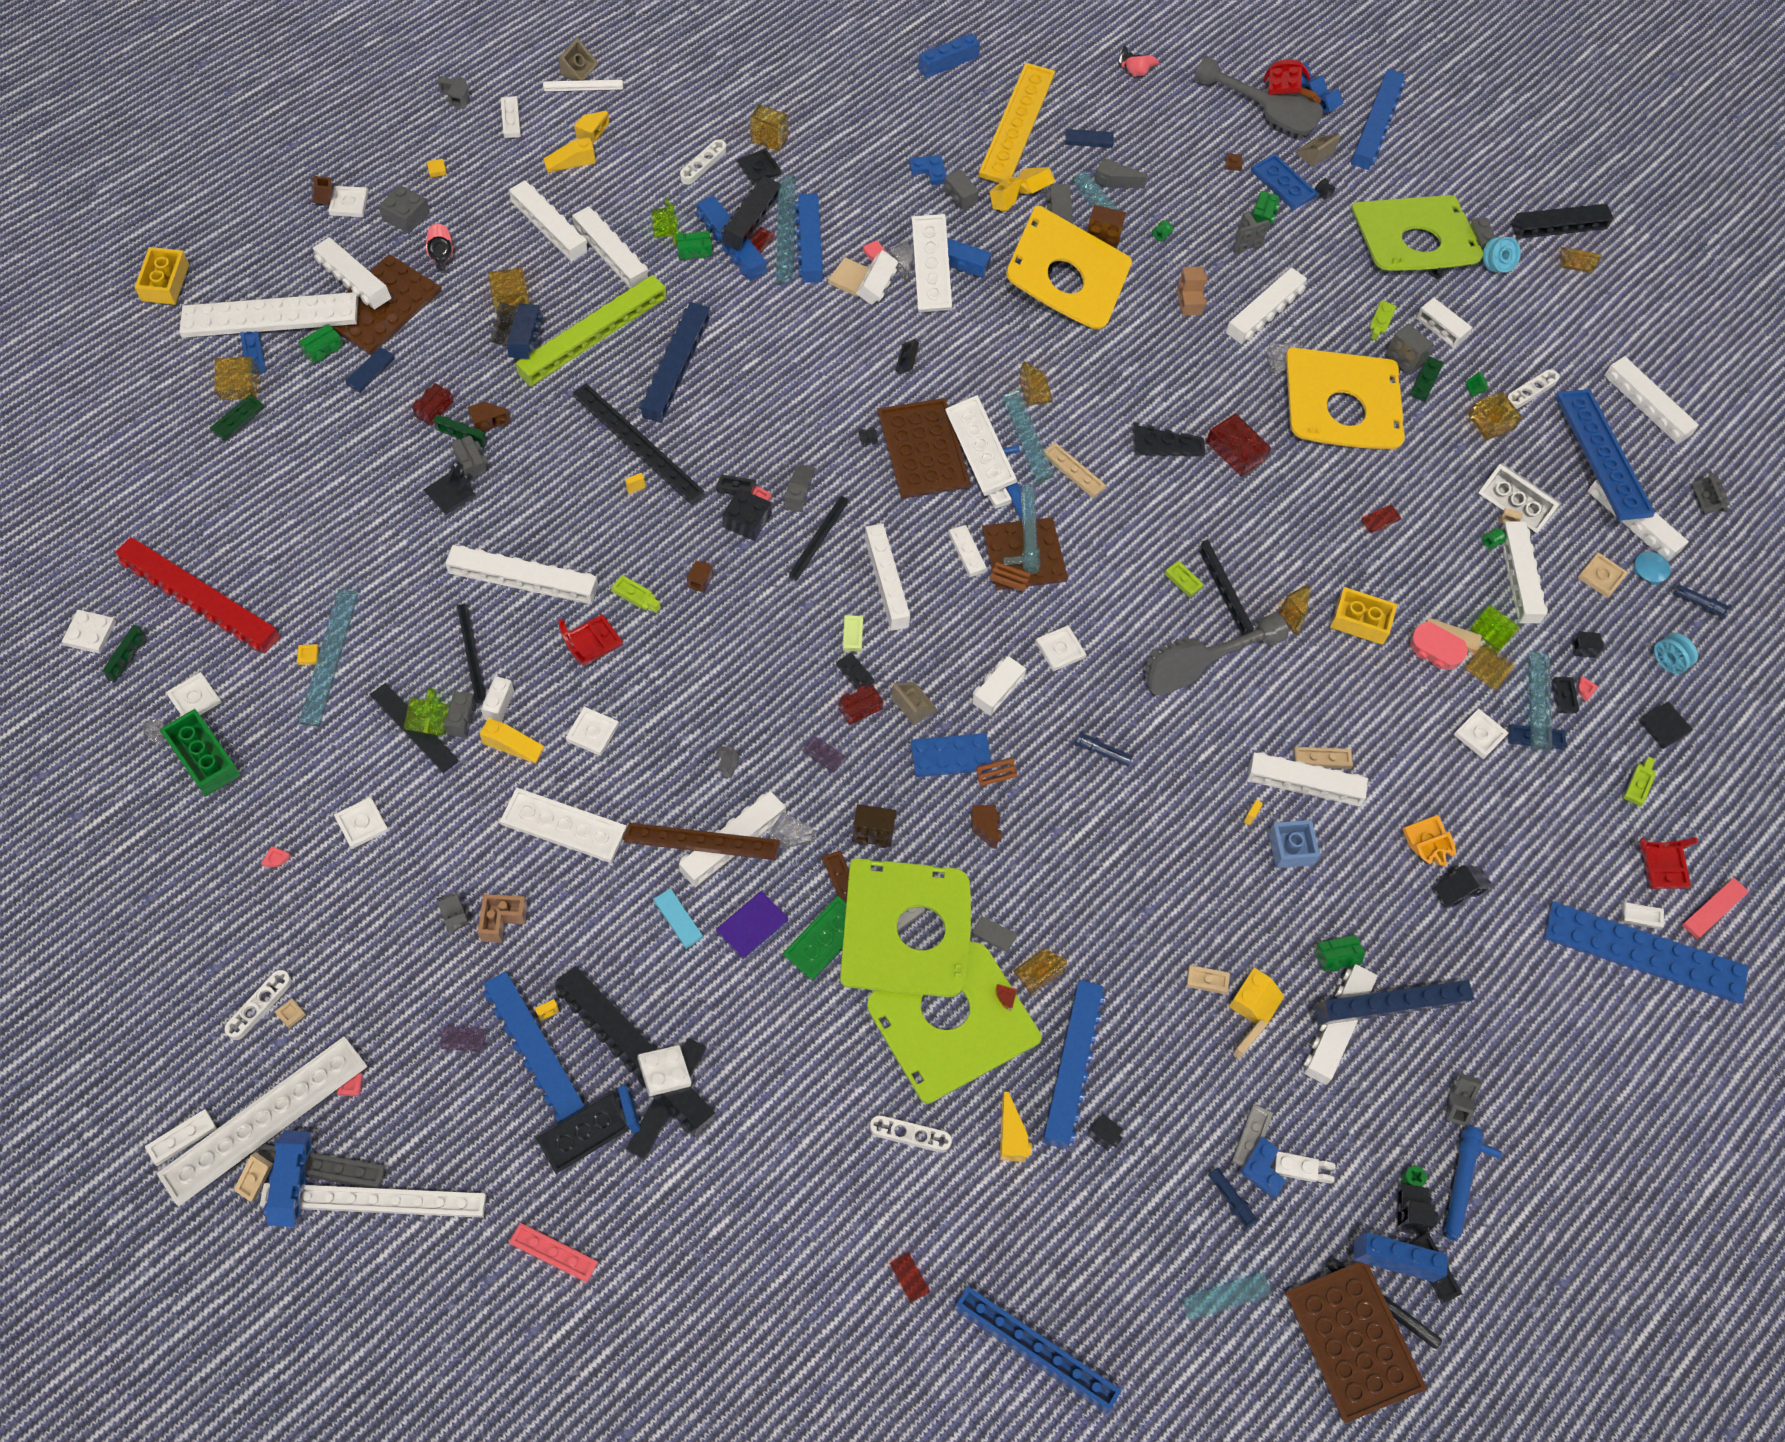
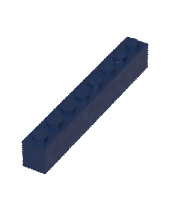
M690 302L688 307L684 309L683 318L677 324V331L675 334H672L671 344L665 349V357L663 360H660L658 371L653 375L652 384L647 387L646 397L640 402L639 409L641 410L642 418L659 423L663 422L710 320V307Z
M1463 980L1324 1000L1313 1006L1318 1026L1462 1005L1473 1001L1474 996L1470 981Z

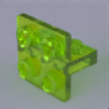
M667 197L665 198V208L651 210L654 238L671 236L673 245H676L678 229L675 226H678L677 217L673 215V203H669Z
M1489 605L1470 630L1473 633L1482 635L1481 639L1497 651H1501L1520 630V626Z
M428 688L425 700L410 698L404 729L443 736L449 705L438 703V698L435 697L436 689Z

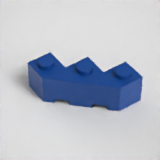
M1308 62L1303 63L1310 73V80L1302 72L1301 87L1314 91L1321 98L1319 105L1322 107L1323 113L1330 112L1342 105L1343 100L1339 88L1328 90L1323 75L1312 77Z
M284 1130L280 1139H277L275 1143L276 1154L273 1171H271L269 1177L270 1188L267 1203L264 1206V1216H267V1226L295 1227L301 1214L300 1194L306 1183L305 1163L311 1152V1132Z

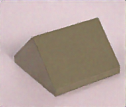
M578 37L574 39L558 58L561 76L573 81L585 80L598 64L597 60Z
M1340 134L1316 137L1296 150V154L1310 166L1314 167L1335 153Z
M915 682L894 683L891 699L914 726L938 710Z

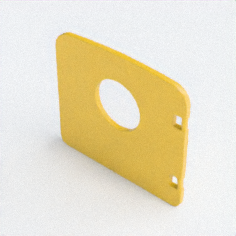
M1035 206L1009 262L1006 275L1012 284L1052 309L1090 328L1102 329L1110 319L1131 267L1132 259L1044 207ZM1032 221L1038 223L1036 227L1031 225ZM1016 258L1021 259L1020 265L1015 262ZM1055 261H1065L1072 264L1082 276V289L1072 294L1058 290L1048 277L1049 265Z
M1301 348L1288 349L1286 352L1290 427L1297 437L1332 445L1370 449H1397L1402 445L1405 434L1398 377L1399 368L1396 361ZM1390 377H1394L1395 383H1390ZM1335 393H1347L1356 397L1364 407V420L1354 426H1347L1337 422L1328 412V398ZM1394 422H1398L1399 429L1394 428Z

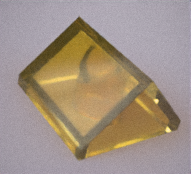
M1561 247L1560 268L1593 273L1602 254Z
M1024 361L1021 366L1019 379L1026 405L1053 402L1046 374Z
M1307 584L1287 595L1278 613L1284 618L1293 634H1298L1307 616L1311 585Z
M1484 644L1465 670L1494 690H1497L1516 664L1487 644Z
M1043 948L1013 970V972L1034 996L1063 974L1068 962L1059 955Z

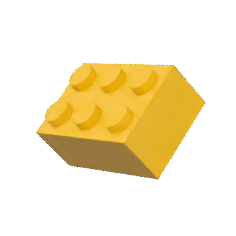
M148 248L134 287L141 301L176 305L189 267L184 251Z
M1344 587L1338 597L1330 628L1383 645L1390 634L1397 604Z

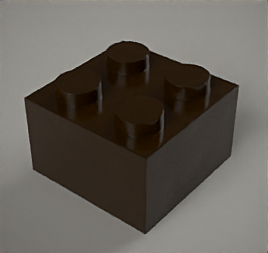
M857 804L852 842H856L859 845L872 844L879 848L891 847L896 810Z

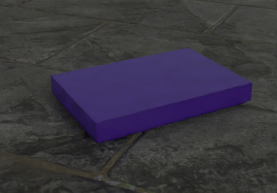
M760 891L717 927L716 932L744 959L788 921V917Z

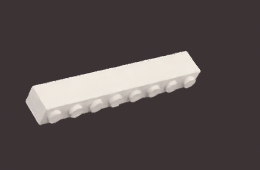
M452 545L445 563L449 574L591 605L598 588L597 576L590 573L583 574L571 569H560L553 565L546 566L535 561L528 562L516 557L510 558L501 554L487 553L483 550L469 549L465 546Z

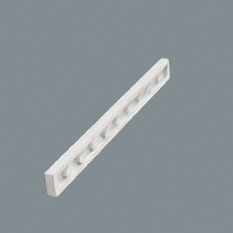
M264 1183L260 1201L261 1207H264L265 1203H267L270 1183ZM304 1185L300 1194L301 1209L484 1218L487 1195L485 1193Z

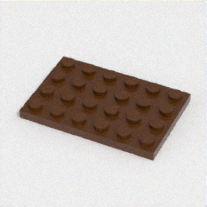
M388 254L370 270L375 277L386 285L391 299L374 310L370 305H366L359 296L357 324L331 326L340 336L369 355H372L442 291L441 286L391 254ZM349 289L346 293H352V290Z
M946 398L877 408L878 418L901 499L970 488L971 486L957 435L945 410L948 408Z
M1355 1263L1285 1292L1343 1424L1427 1390L1368 1264Z

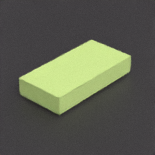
M844 616L843 651H862L863 616Z

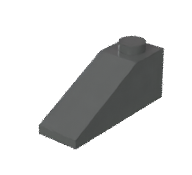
M1103 157L1096 170L1094 182L1108 188L1144 189L1148 175Z
M802 464L797 465L785 494V509L803 512L815 473V467Z

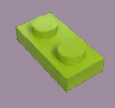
M1179 560L1165 571V575L1189 598L1203 589L1204 584Z

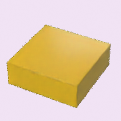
M443 159L427 161L430 178L447 175Z
M642 473L625 479L626 490L629 494L645 488V480Z
M318 644L298 645V665L318 664Z
M1259 800L1255 801L1244 823L1247 825L1252 824L1263 805L1262 802Z
M554 999L535 1008L540 1021L559 1013Z

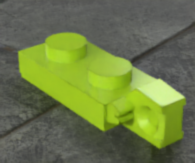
M1381 300L1369 327L1374 330L1371 339L1377 341L1380 333H1386L1397 307L1396 305Z
M621 575L611 587V592L641 609L647 610L648 608L655 613L661 609L660 602L655 600L656 597L652 594V591L624 575Z
M1648 756L1643 764L1639 763L1623 796L1624 799L1640 807L1645 803L1656 776L1655 771L1652 770L1655 759Z

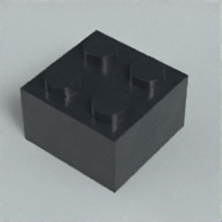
M739 488L722 514L723 528L755 541L772 515V502Z

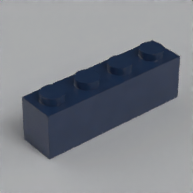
M519 303L507 340L509 358L530 359L531 352H534L535 349L534 342H537L538 339L537 332H540V323H543V312H540V305Z

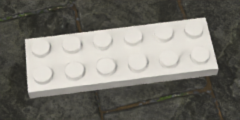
M945 214L913 216L912 226L918 312L952 310Z
M978 395L946 408L948 418L983 495L986 496L1016 483L1017 479Z
M519 788L515 789L500 820V824L609 863H612L627 830V826Z

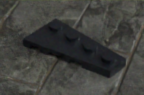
M1136 422L1132 424L1134 455H1205L1203 437L1186 433L1176 434L1168 429L1162 431L1150 425L1144 427Z

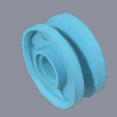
M1495 237L1491 239L1483 251V261L1486 268L1492 272H1509L1513 270L1520 260V246L1512 237Z
M1680 633L1668 634L1654 648L1655 657L1659 664L1665 670L1674 674L1684 673L1698 660L1697 649L1693 642Z

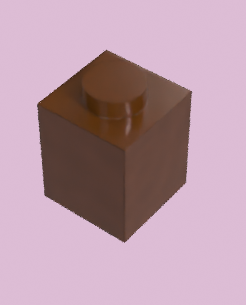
M696 560L687 576V587L705 593L713 578V566Z

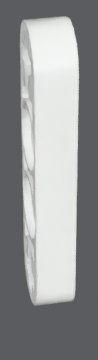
M715 140L680 171L681 182L688 185L694 183L725 155L726 143L723 140ZM710 155L712 158L706 159L705 156ZM695 165H701L702 167L698 169V168H695L694 166H695Z
M1546 370L1511 392L1505 401L1506 406L1512 410L1522 407L1553 387L1559 379V374L1555 370ZM1538 383L1542 388H1537L1534 384ZM1522 391L1529 392L1530 396L1524 395Z
M278 970L274 972L227 1022L225 1033L230 1039H242L291 986L292 980L286 971ZM277 979H284L285 982L283 984L278 983ZM271 985L276 988V992L270 987ZM265 992H270L272 994L270 1000L262 1002L260 1000L261 995ZM250 1008H255L257 1011L256 1015L252 1018H247L245 1016L246 1011ZM241 1017L247 1023L246 1025L239 1020ZM232 1027H238L240 1031L238 1033L233 1032Z
M876 1116L870 1123V1131L874 1136L943 1153L950 1148L952 1143L951 1136L945 1131L885 1116ZM878 1122H883L882 1125L889 1128V1123L893 1124L891 1134H887L888 1129L885 1128L877 1131V1127L874 1124L877 1125ZM898 1126L904 1127L906 1135L903 1137L896 1136L894 1133L895 1128ZM917 1132H925L927 1139L924 1142L917 1141L915 1138ZM931 1134H934L933 1139L940 1140V1137H944V1141L948 1142V1144L940 1147L939 1142L934 1140L932 1145L929 1144Z

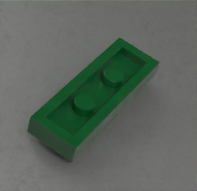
M1428 356L1409 396L1426 402L1444 362Z
M250 394L212 425L210 430L220 439L226 441L264 409V405Z
M438 414L433 419L437 431L460 440L464 437L472 436L474 442L478 441L483 449L487 445L485 433L480 429L471 428L462 422L458 423L449 417H443Z
M136 625L131 627L103 668L102 672L108 681L115 683L122 676L127 664L133 660L135 652L143 645L146 635L141 627Z

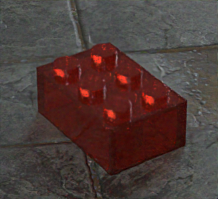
M1236 413L1210 429L1206 443L1241 477L1266 461L1271 447Z

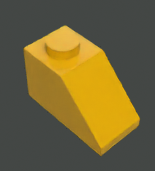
M601 111L583 115L574 126L576 138L590 137L593 145L610 124L608 112Z
M1049 167L1024 168L1017 176L1022 180L1019 189L1020 194L1034 193L1055 182Z
M1008 176L989 191L993 209L1004 212L1016 203L1022 181L1020 177Z

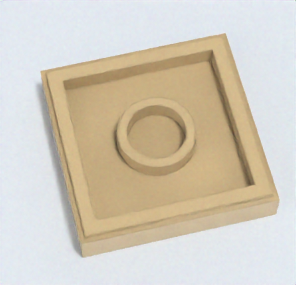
M844 257L829 278L828 284L858 297L856 291L869 268Z
M1597 552L1578 576V579L1609 598L1629 572Z

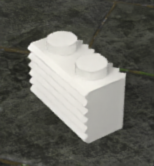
M497 676L493 678L480 709L484 717L483 719L491 718L502 722L506 710H508L507 707L511 703V697L514 694L511 680Z

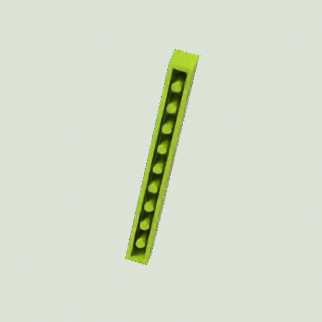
M654 275L645 278L636 286L631 287L622 295L603 305L599 310L589 314L585 319L575 323L571 328L561 332L560 335L549 340L540 348L535 349L531 353L530 359L521 358L515 363L518 375L530 387L665 300L667 298L666 287Z

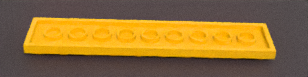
M1025 62L980 168L978 177L998 183L1008 176L1013 177L1055 76L1054 70Z

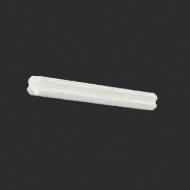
M544 81L543 89L544 91L622 90L623 81Z

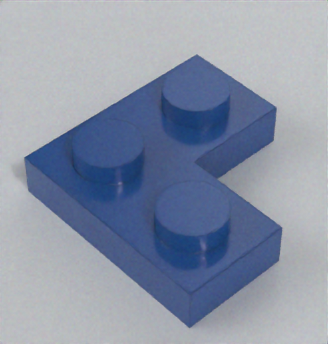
M941 155L909 158L912 175L928 173L931 185L944 184L946 172Z
M1262 1136L1256 1141L1239 1172L1271 1198H1276L1286 1179L1270 1168L1279 1149Z

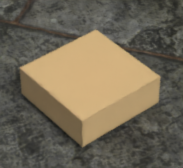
M1506 507L1498 522L1503 524L1505 522H1519L1523 513Z
M292 998L275 1011L276 1015L288 1029L306 1015Z

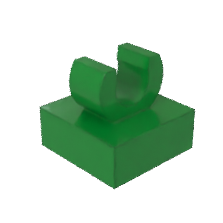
M1477 372L1466 381L1472 396L1476 397L1478 394L1484 393L1489 389L1482 372Z

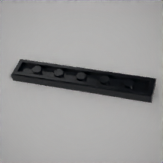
M1209 540L1202 541L1199 553L1241 635L1253 632L1254 627Z
M386 683L370 693L371 698L443 774L459 762L452 752Z
M687 1038L681 1051L689 1077L691 1078L707 1047ZM653 1099L640 1123V1131L634 1133L626 1148L627 1152L643 1160H646L670 1116L666 1111V1107L661 1102L658 1103Z

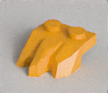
M1439 815L1402 828L1409 847L1427 863L1431 864L1434 860L1437 866H1447L1446 854L1449 856L1456 855L1455 843L1451 833H1446Z

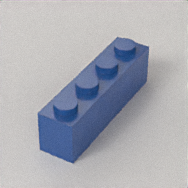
M973 33L920 53L918 69L925 78H929L979 57L980 42Z
M947 238L949 267L984 278L990 265L992 253Z
M1368 1232L1354 1239V1261L1431 1282H1436L1447 1276V1254Z

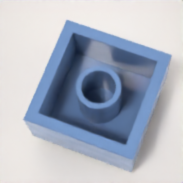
M1312 820L1273 823L1268 834L1275 867L1287 868L1315 865L1320 857Z

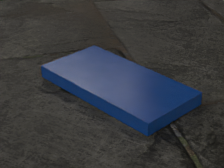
M1275 153L1251 167L1250 171L1293 211L1318 195L1317 191Z

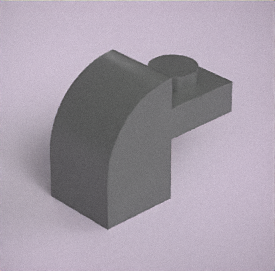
M439 76L437 80L439 91L448 95L450 106L465 109L470 100L467 82L460 76H457L455 80Z
M457 891L437 898L449 932L469 925Z
M1460 1074L1456 1085H1452L1446 1108L1448 1121L1463 1126L1469 1125L1475 1112L1474 1100L1482 1086V1080Z

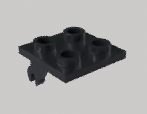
M456 462V467L452 465L447 475L423 489L445 515L475 496V493L471 490L473 476L468 473L467 479L464 476L462 479L460 478V469L462 468L460 462Z

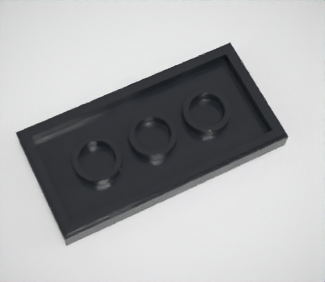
M609 1091L534 1137L554 1173L557 1174L630 1130V1128L627 1126L625 1115L613 1092Z

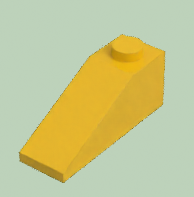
M590 137L573 140L543 158L547 173L594 164V148Z
M491 718L487 719L480 732L484 745L535 764L544 750V746L507 724Z
M1004 1092L1002 1096L1000 1160L1025 1162L1027 1157L1031 1156L1032 1143L1028 1142V1134L1009 1092Z

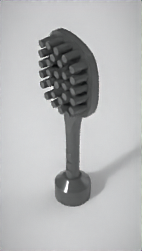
M1208 56L1202 59L1194 79L1204 85L1217 81L1257 101L1264 108L1265 121L1269 122L1268 126L1273 127L1276 124L1275 130L1280 131L1283 128L1282 133L1284 135L1290 131V138H1293L1296 133L1298 134L1297 140L1301 141L1302 137H1307L1320 122L1323 109L1317 102L1299 93L1269 95L1267 91L1254 88L1220 72L1218 61Z
M1273 613L1259 620L1257 630L1219 645L1206 647L1201 641H1195L1193 638L1189 639L1187 636L1183 637L1182 641L1176 639L1174 643L1177 646L1172 642H1168L1167 647L1169 650L1164 645H1161L1159 647L1161 653L1156 649L1151 651V654L1156 659L1152 657L1147 659L1150 665L1145 667L1147 671L1145 677L1147 678L1149 689L1154 695L1171 693L1197 680L1208 664L1228 653L1260 640L1270 646L1285 641L1289 634L1287 623L1280 614Z

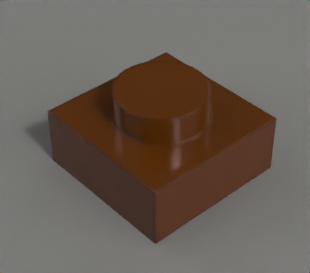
M1226 153L1225 170L1241 171L1242 154Z

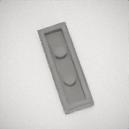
M1255 1104L1252 1105L1231 1163L1240 1167L1243 1166L1258 1138L1265 1137L1273 1112Z

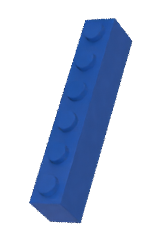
M798 194V201H795V211H798V214H796V224H799V226H796V235L800 237V239H797V250H801V252H798V263H801V265H798L799 276H802V283L822 282L823 267L818 194Z
M713 195L698 202L697 218L703 221L706 229L713 234L715 241L722 245L723 251L729 254L734 264H737L741 274L750 281L767 273L766 260L749 239L740 251L721 242L723 237L721 234L724 225H728L731 216Z

